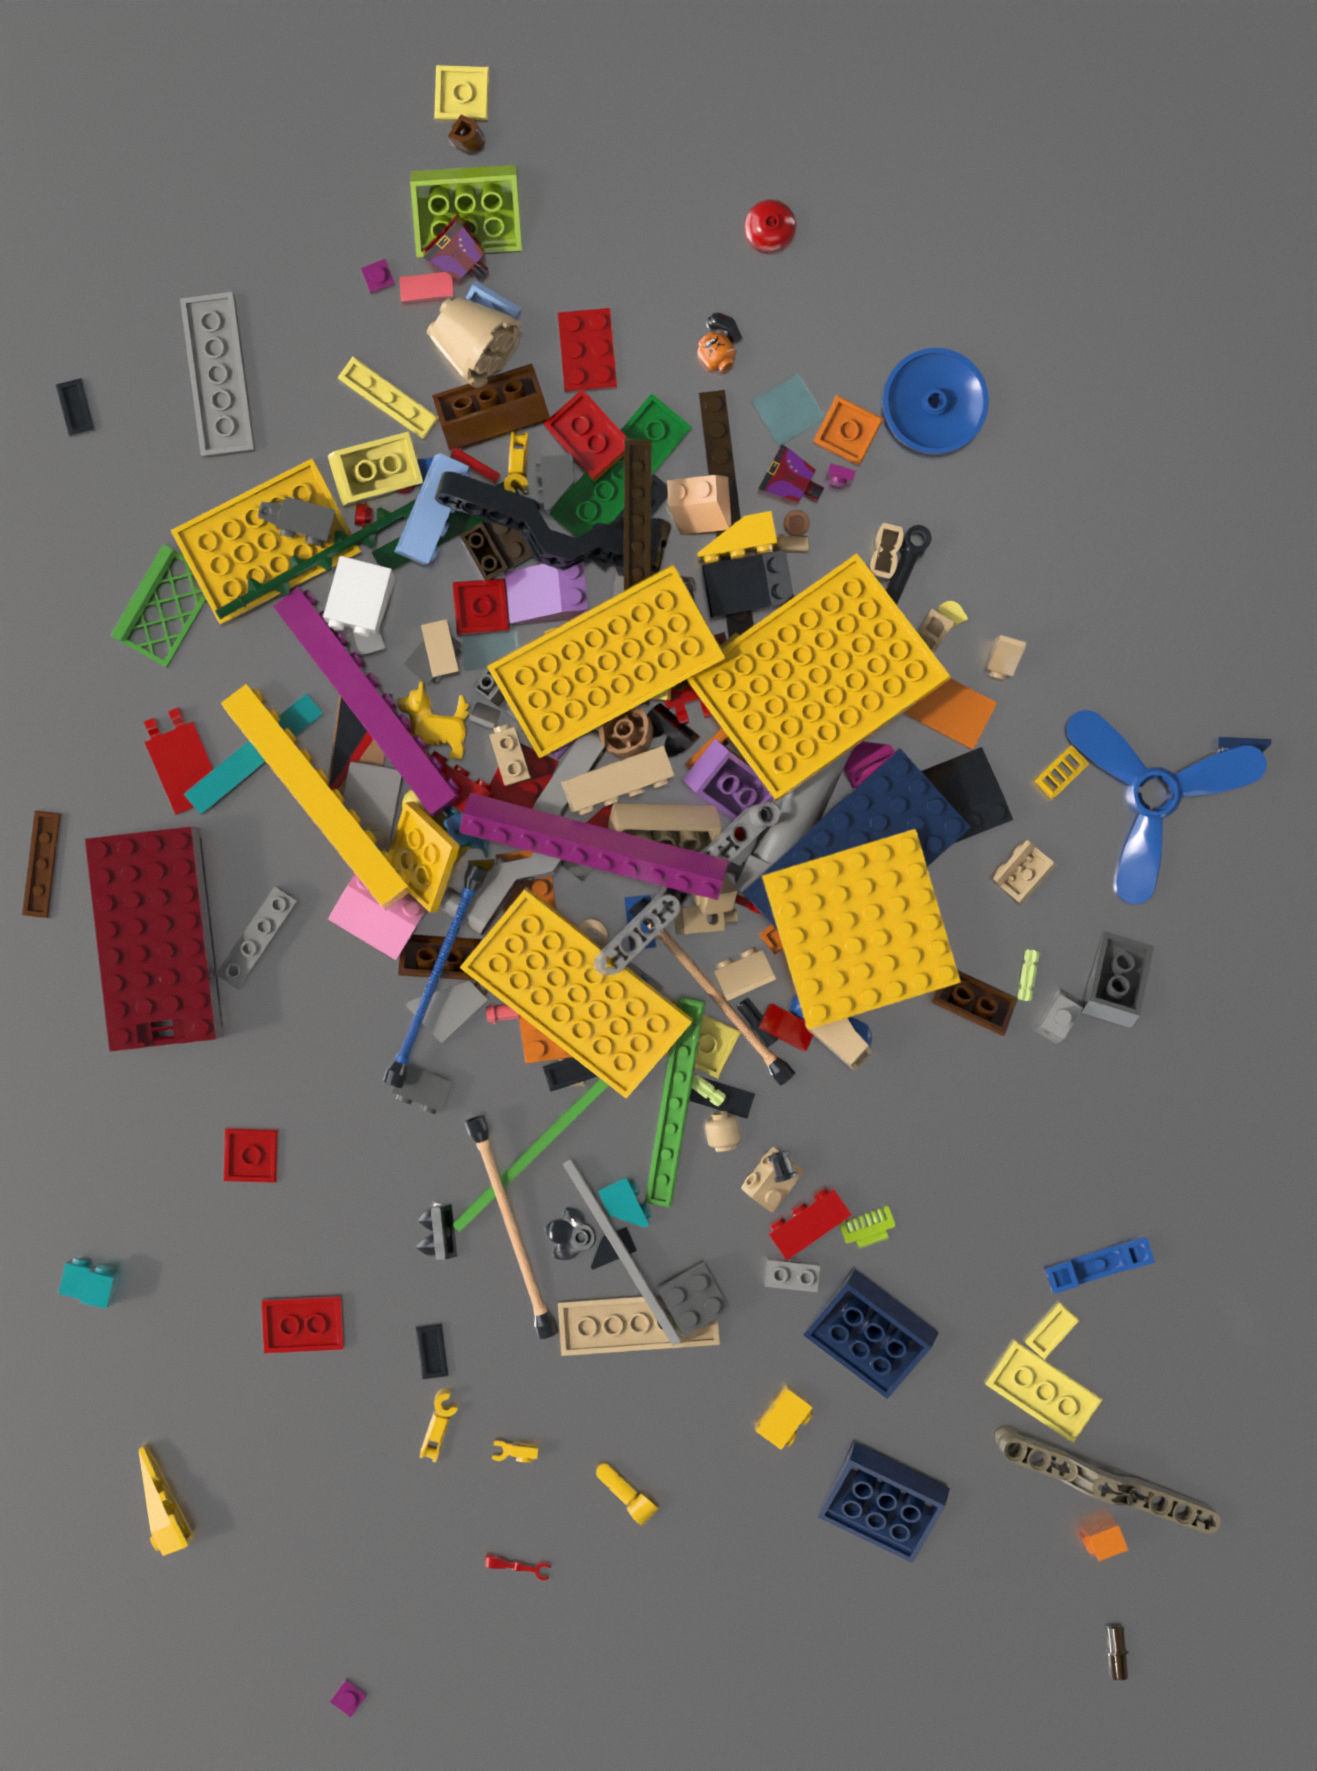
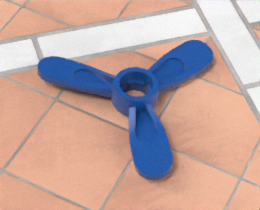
M1082 710L1075 713L1069 719L1066 726L1070 742L1098 767L1131 786L1130 799L1139 815L1124 847L1116 880L1119 896L1131 904H1142L1149 900L1155 892L1162 859L1163 818L1170 816L1178 809L1182 797L1221 793L1249 785L1261 779L1266 771L1267 761L1265 755L1260 748L1254 745H1240L1218 752L1176 774L1163 767L1146 768L1125 738L1099 714L1091 710ZM1157 775L1163 776L1162 780L1168 784L1171 793L1174 794V799H1169L1165 805L1156 807L1155 811L1150 810V806L1143 800L1142 793L1138 792L1139 786L1143 787L1149 780L1156 779Z

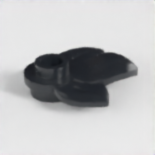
M565 1208L563 1220L553 1221L545 1226L548 1238L557 1244L553 1251V1257L559 1260L575 1258L580 1251L590 1249L596 1240L595 1232L589 1225H586L583 1214L573 1208ZM580 1233H583L585 1235V1241L583 1243L580 1242L578 1239V1235Z

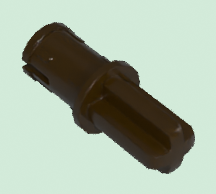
M1124 1627L1107 1628L1110 1652L1107 1653L1111 1657L1112 1678L1115 1681H1123L1128 1679L1126 1654H1129L1125 1647Z

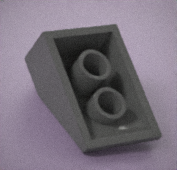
M1104 931L1085 991L1081 1013L1131 1028L1141 1013L1154 946Z

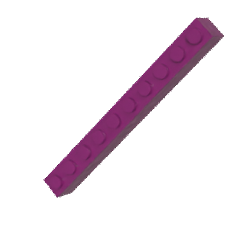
M297 587L273 606L428 812L432 816H438L460 798V795L457 793L460 789L452 777L446 778L441 772L444 768L436 756H429L425 750L428 747L420 735H413L409 729L412 725L405 715L401 714L399 716L393 708L396 706V703L389 694L385 693L383 695L378 689L380 685L378 679L373 673L367 674L362 668V665L365 664L355 651L353 653L350 652L346 646L349 643L346 637L340 631L336 633L333 628L328 626L329 623L325 622L323 618L325 611L322 610L320 612L315 606V603L318 601L308 589L304 591Z
M473 793L469 795L460 827V833L714 900L719 899L729 861Z

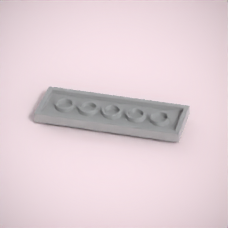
M226 292L181 298L180 303L201 456L206 457L254 450L234 293Z

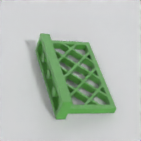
M165 544L162 545L110 635L164 667H167L206 599L203 593L199 600L197 599L196 593L202 592V590H195L191 577L193 573L190 572L188 563L182 554ZM174 557L185 563L186 574L172 577L169 566ZM167 571L169 578L162 580L164 574ZM188 576L192 591L177 595L173 580ZM170 581L174 596L159 600L156 588L159 583ZM154 593L156 601L149 602ZM193 594L196 604L194 609L182 613L178 598ZM175 599L179 614L164 618L160 603ZM157 604L161 619L145 623L143 615L145 607ZM190 614L186 623H184L183 616ZM141 616L143 624L136 625L138 619ZM180 617L183 627L180 633L168 636L165 621ZM162 622L166 637L150 641L147 625ZM144 627L148 642L135 644L127 639L133 629ZM177 637L171 647L170 639ZM167 640L169 652L163 660L154 655L151 644ZM149 645L150 652L141 646Z

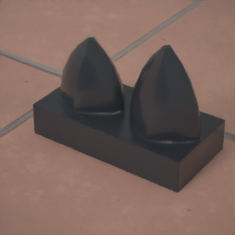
M661 703L654 706L647 714L654 729L653 738L665 733L668 734L664 745L668 758L682 754L694 745L700 737L685 723L679 724L677 716L669 709H666Z
M452 1204L432 1207L424 1212L418 1221L426 1229L433 1231V1235L423 1239L416 1248L425 1255L436 1257V1260H447L457 1257Z

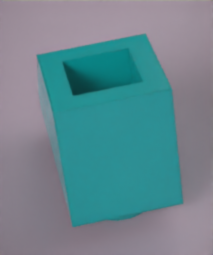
M627 1176L598 1189V1193L610 1216L644 1228L649 1226L648 1219L652 1216L646 1204L640 1205L636 1195L640 1194V1191L634 1179L629 1181Z

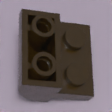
M487 520L460 535L485 581L513 569L514 566L533 556L520 531Z

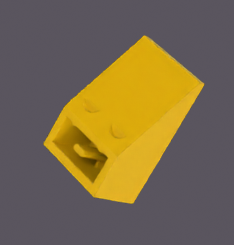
M772 511L746 515L697 553L699 561L704 560L705 564L720 562V557L731 555V559L747 557L746 552L757 551V555L773 552V547H777V539Z

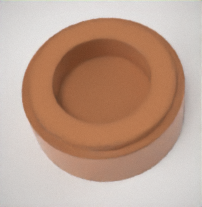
M792 510L785 516L783 526L790 536H802L808 531L810 520L805 512Z

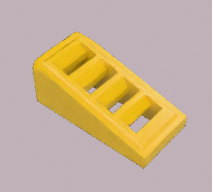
M1070 745L1033 782L1050 800H1053L1089 763ZM1070 754L1080 766L1075 768L1066 757ZM1061 762L1072 771L1070 775L1059 766ZM1053 769H1056L1065 779L1062 783L1051 772ZM1046 776L1057 785L1055 789L1044 780Z

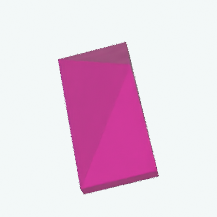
M862 741L855 746L844 767L853 789L894 753L891 745Z

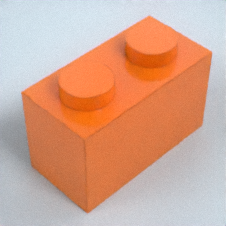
M1113 1517L1084 1528L1086 1536L1082 1537V1540L1090 1557L1095 1555L1098 1561H1102L1128 1550L1120 1527Z

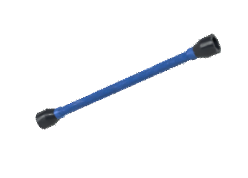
M470 863L464 875L460 904H458L459 907H457L458 910L454 914L452 926L448 929L449 932H447L444 939L443 948L440 949V954H438L436 964H434L435 967H433L434 970H432L428 980L429 983H427L426 989H424L425 992H423L420 999L419 1008L416 1009V1014H414V1021L410 1024L411 1027H409L410 1030L406 1034L405 1043H403L402 1049H400L401 1052L397 1054L395 1060L387 1068L382 1080L389 1085L397 1088L403 1087L407 1077V1064L410 1059L408 1057L412 1050L411 1048H413V1042L417 1038L419 1026L423 1023L422 1020H424L427 1013L428 1004L431 1003V998H433L435 988H437L436 985H438L437 982H439L443 972L442 969H444L445 963H447L446 960H448L451 953L452 944L455 943L457 931L461 928L460 925H462L461 922L465 918L466 909H468L469 903H471L470 900L474 898L478 889L485 882L489 872L486 869Z

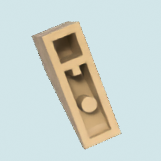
M1002 635L994 639L985 669L991 672L990 677L1004 681L1006 676L1011 678L1023 654L1026 642Z

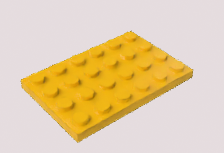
M312 458L171 530L220 625L281 594L273 590L246 605V608L242 607L220 620L215 610L238 598V595L242 596L247 593L248 579L253 578L263 584L289 570L291 556L296 555L303 560H307L334 545L335 531L340 530L348 536L352 535ZM291 497L335 510V517L327 544L321 543L320 546L306 543V538L296 535L295 539L279 535L280 531L276 530L275 525L258 518L261 502L282 504L283 500ZM355 544L332 557V568L338 565L340 556L351 559L360 554L361 551L358 545ZM320 566L312 568L289 581V590L327 570Z

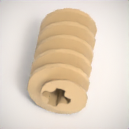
M588 919L577 926L585 934L588 933L589 928H593L594 933L599 934V938H595L594 941L602 947L605 946L608 932L602 922Z

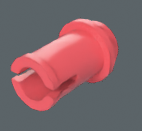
M492 1003L489 1007H485L487 1022H493V1025L496 1024V1021L519 1019V1014L507 1004L493 1006Z

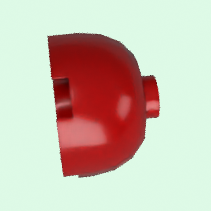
M768 199L758 202L749 210L745 218L744 231L746 239L752 247L772 254L784 250L791 244L796 234L797 222L794 213L788 205L779 200Z

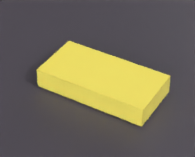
M1059 1302L1024 1342L1045 1360L1080 1320Z

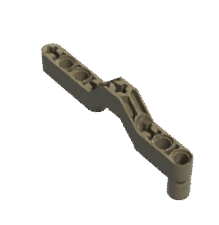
M1003 1426L995 1433V1442L1007 1460L1059 1479L1090 1497L1112 1505L1135 1507L1206 1534L1215 1533L1220 1528V1516L1206 1503L1138 1478L1116 1476L1094 1468L1062 1450L1021 1436L1010 1426ZM1043 1452V1457L1039 1461L1031 1460L1034 1453ZM1051 1460L1060 1465H1062L1065 1462L1066 1466H1061L1058 1469L1057 1466L1053 1462H1051ZM1105 1483L1109 1485V1487H1101L1099 1489V1485H1105ZM1138 1489L1139 1492H1140L1142 1495H1144V1498H1143L1140 1494H1137V1493H1133L1132 1496H1131L1130 1493H1131V1491L1135 1492V1491ZM1159 1496L1164 1497L1162 1504L1153 1506L1155 1498ZM1187 1505L1186 1513L1178 1515L1177 1510L1179 1507ZM1199 1516L1203 1518H1208L1210 1516L1211 1518L1210 1520L1205 1519L1203 1522Z

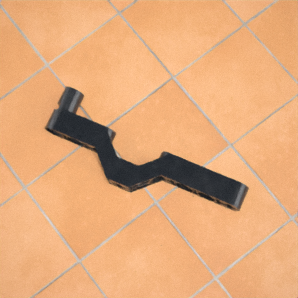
M446 471L441 474L435 494V500L439 504L520 531L539 563L564 571L596 557L624 567L623 529L604 523H596L592 526L591 531L575 538L551 530L539 512V503L532 498L456 472ZM660 518L651 519V575L660 571L665 552L664 548L667 545L671 531V524Z

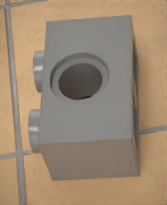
M767 1257L764 1286L818 1292L820 1264Z

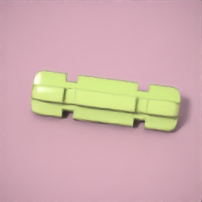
M1026 949L1024 960L1026 962L1023 964L1020 985L1022 986L1018 991V999L1032 1000V987L1035 985L1038 967L1036 962L1039 961L1040 955L1037 950Z
M694 1074L692 1089L703 1097L710 1098V1102L714 1105L720 1106L726 1095L719 1089L715 1090V1086L697 1074L696 1076Z

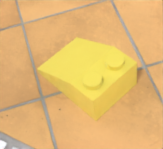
M409 431L336 450L328 455L342 507L423 483Z

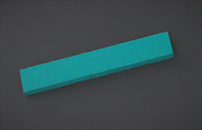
M306 693L279 715L281 720L278 724L283 730L288 728L296 737L321 717L323 713ZM248 741L184 793V796L202 815L266 761Z

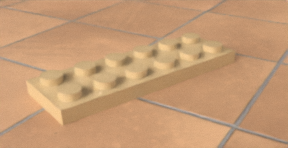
M655 1295L682 1339L681 1342L673 1346L643 1296L558 1302L561 1356L720 1345L718 1318L684 1337L661 1295Z

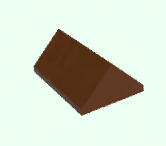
M412 935L400 953L398 976L429 978L432 970H434V964H436L438 954H440V949L443 948L442 945H444L443 942H445L444 939L446 937ZM456 937L440 977L443 979L476 981L460 967L482 939Z
M959 970L957 971L960 983L933 992L929 1002L1001 1036H1004L1018 1000L1017 997Z

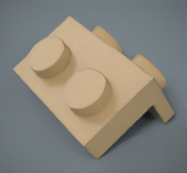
M1026 840L1024 844L1022 843L1016 847L1010 860L997 869L993 880L1022 905L1057 865L1037 849L1032 842Z
M774 1147L762 1157L759 1165L746 1178L745 1183L741 1187L752 1199L772 1213H774L805 1172L790 1160L793 1171H796L798 1176L787 1181L775 1183L774 1178L776 1175L772 1163L767 1159L769 1155L779 1152Z

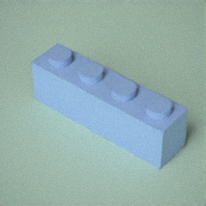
M441 453L434 456L394 551L395 553L422 565L429 564V561H434L439 547L436 546L439 537H444L449 527V523L446 520L449 513L455 511V509L443 506L435 500L441 474L446 471H452L469 477L467 473L469 466Z

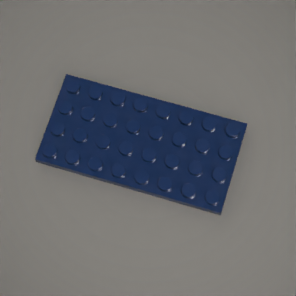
M899 748L742 892L778 931L762 875L911 829H916L925 863L928 867L971 827L903 750Z

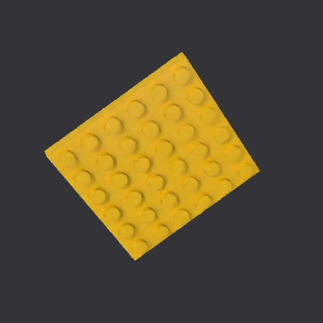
M916 829L762 875L808 1030L961 982Z

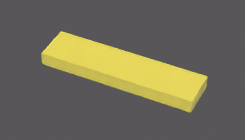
M355 357L350 359L338 376L340 381L423 440L439 420V417Z

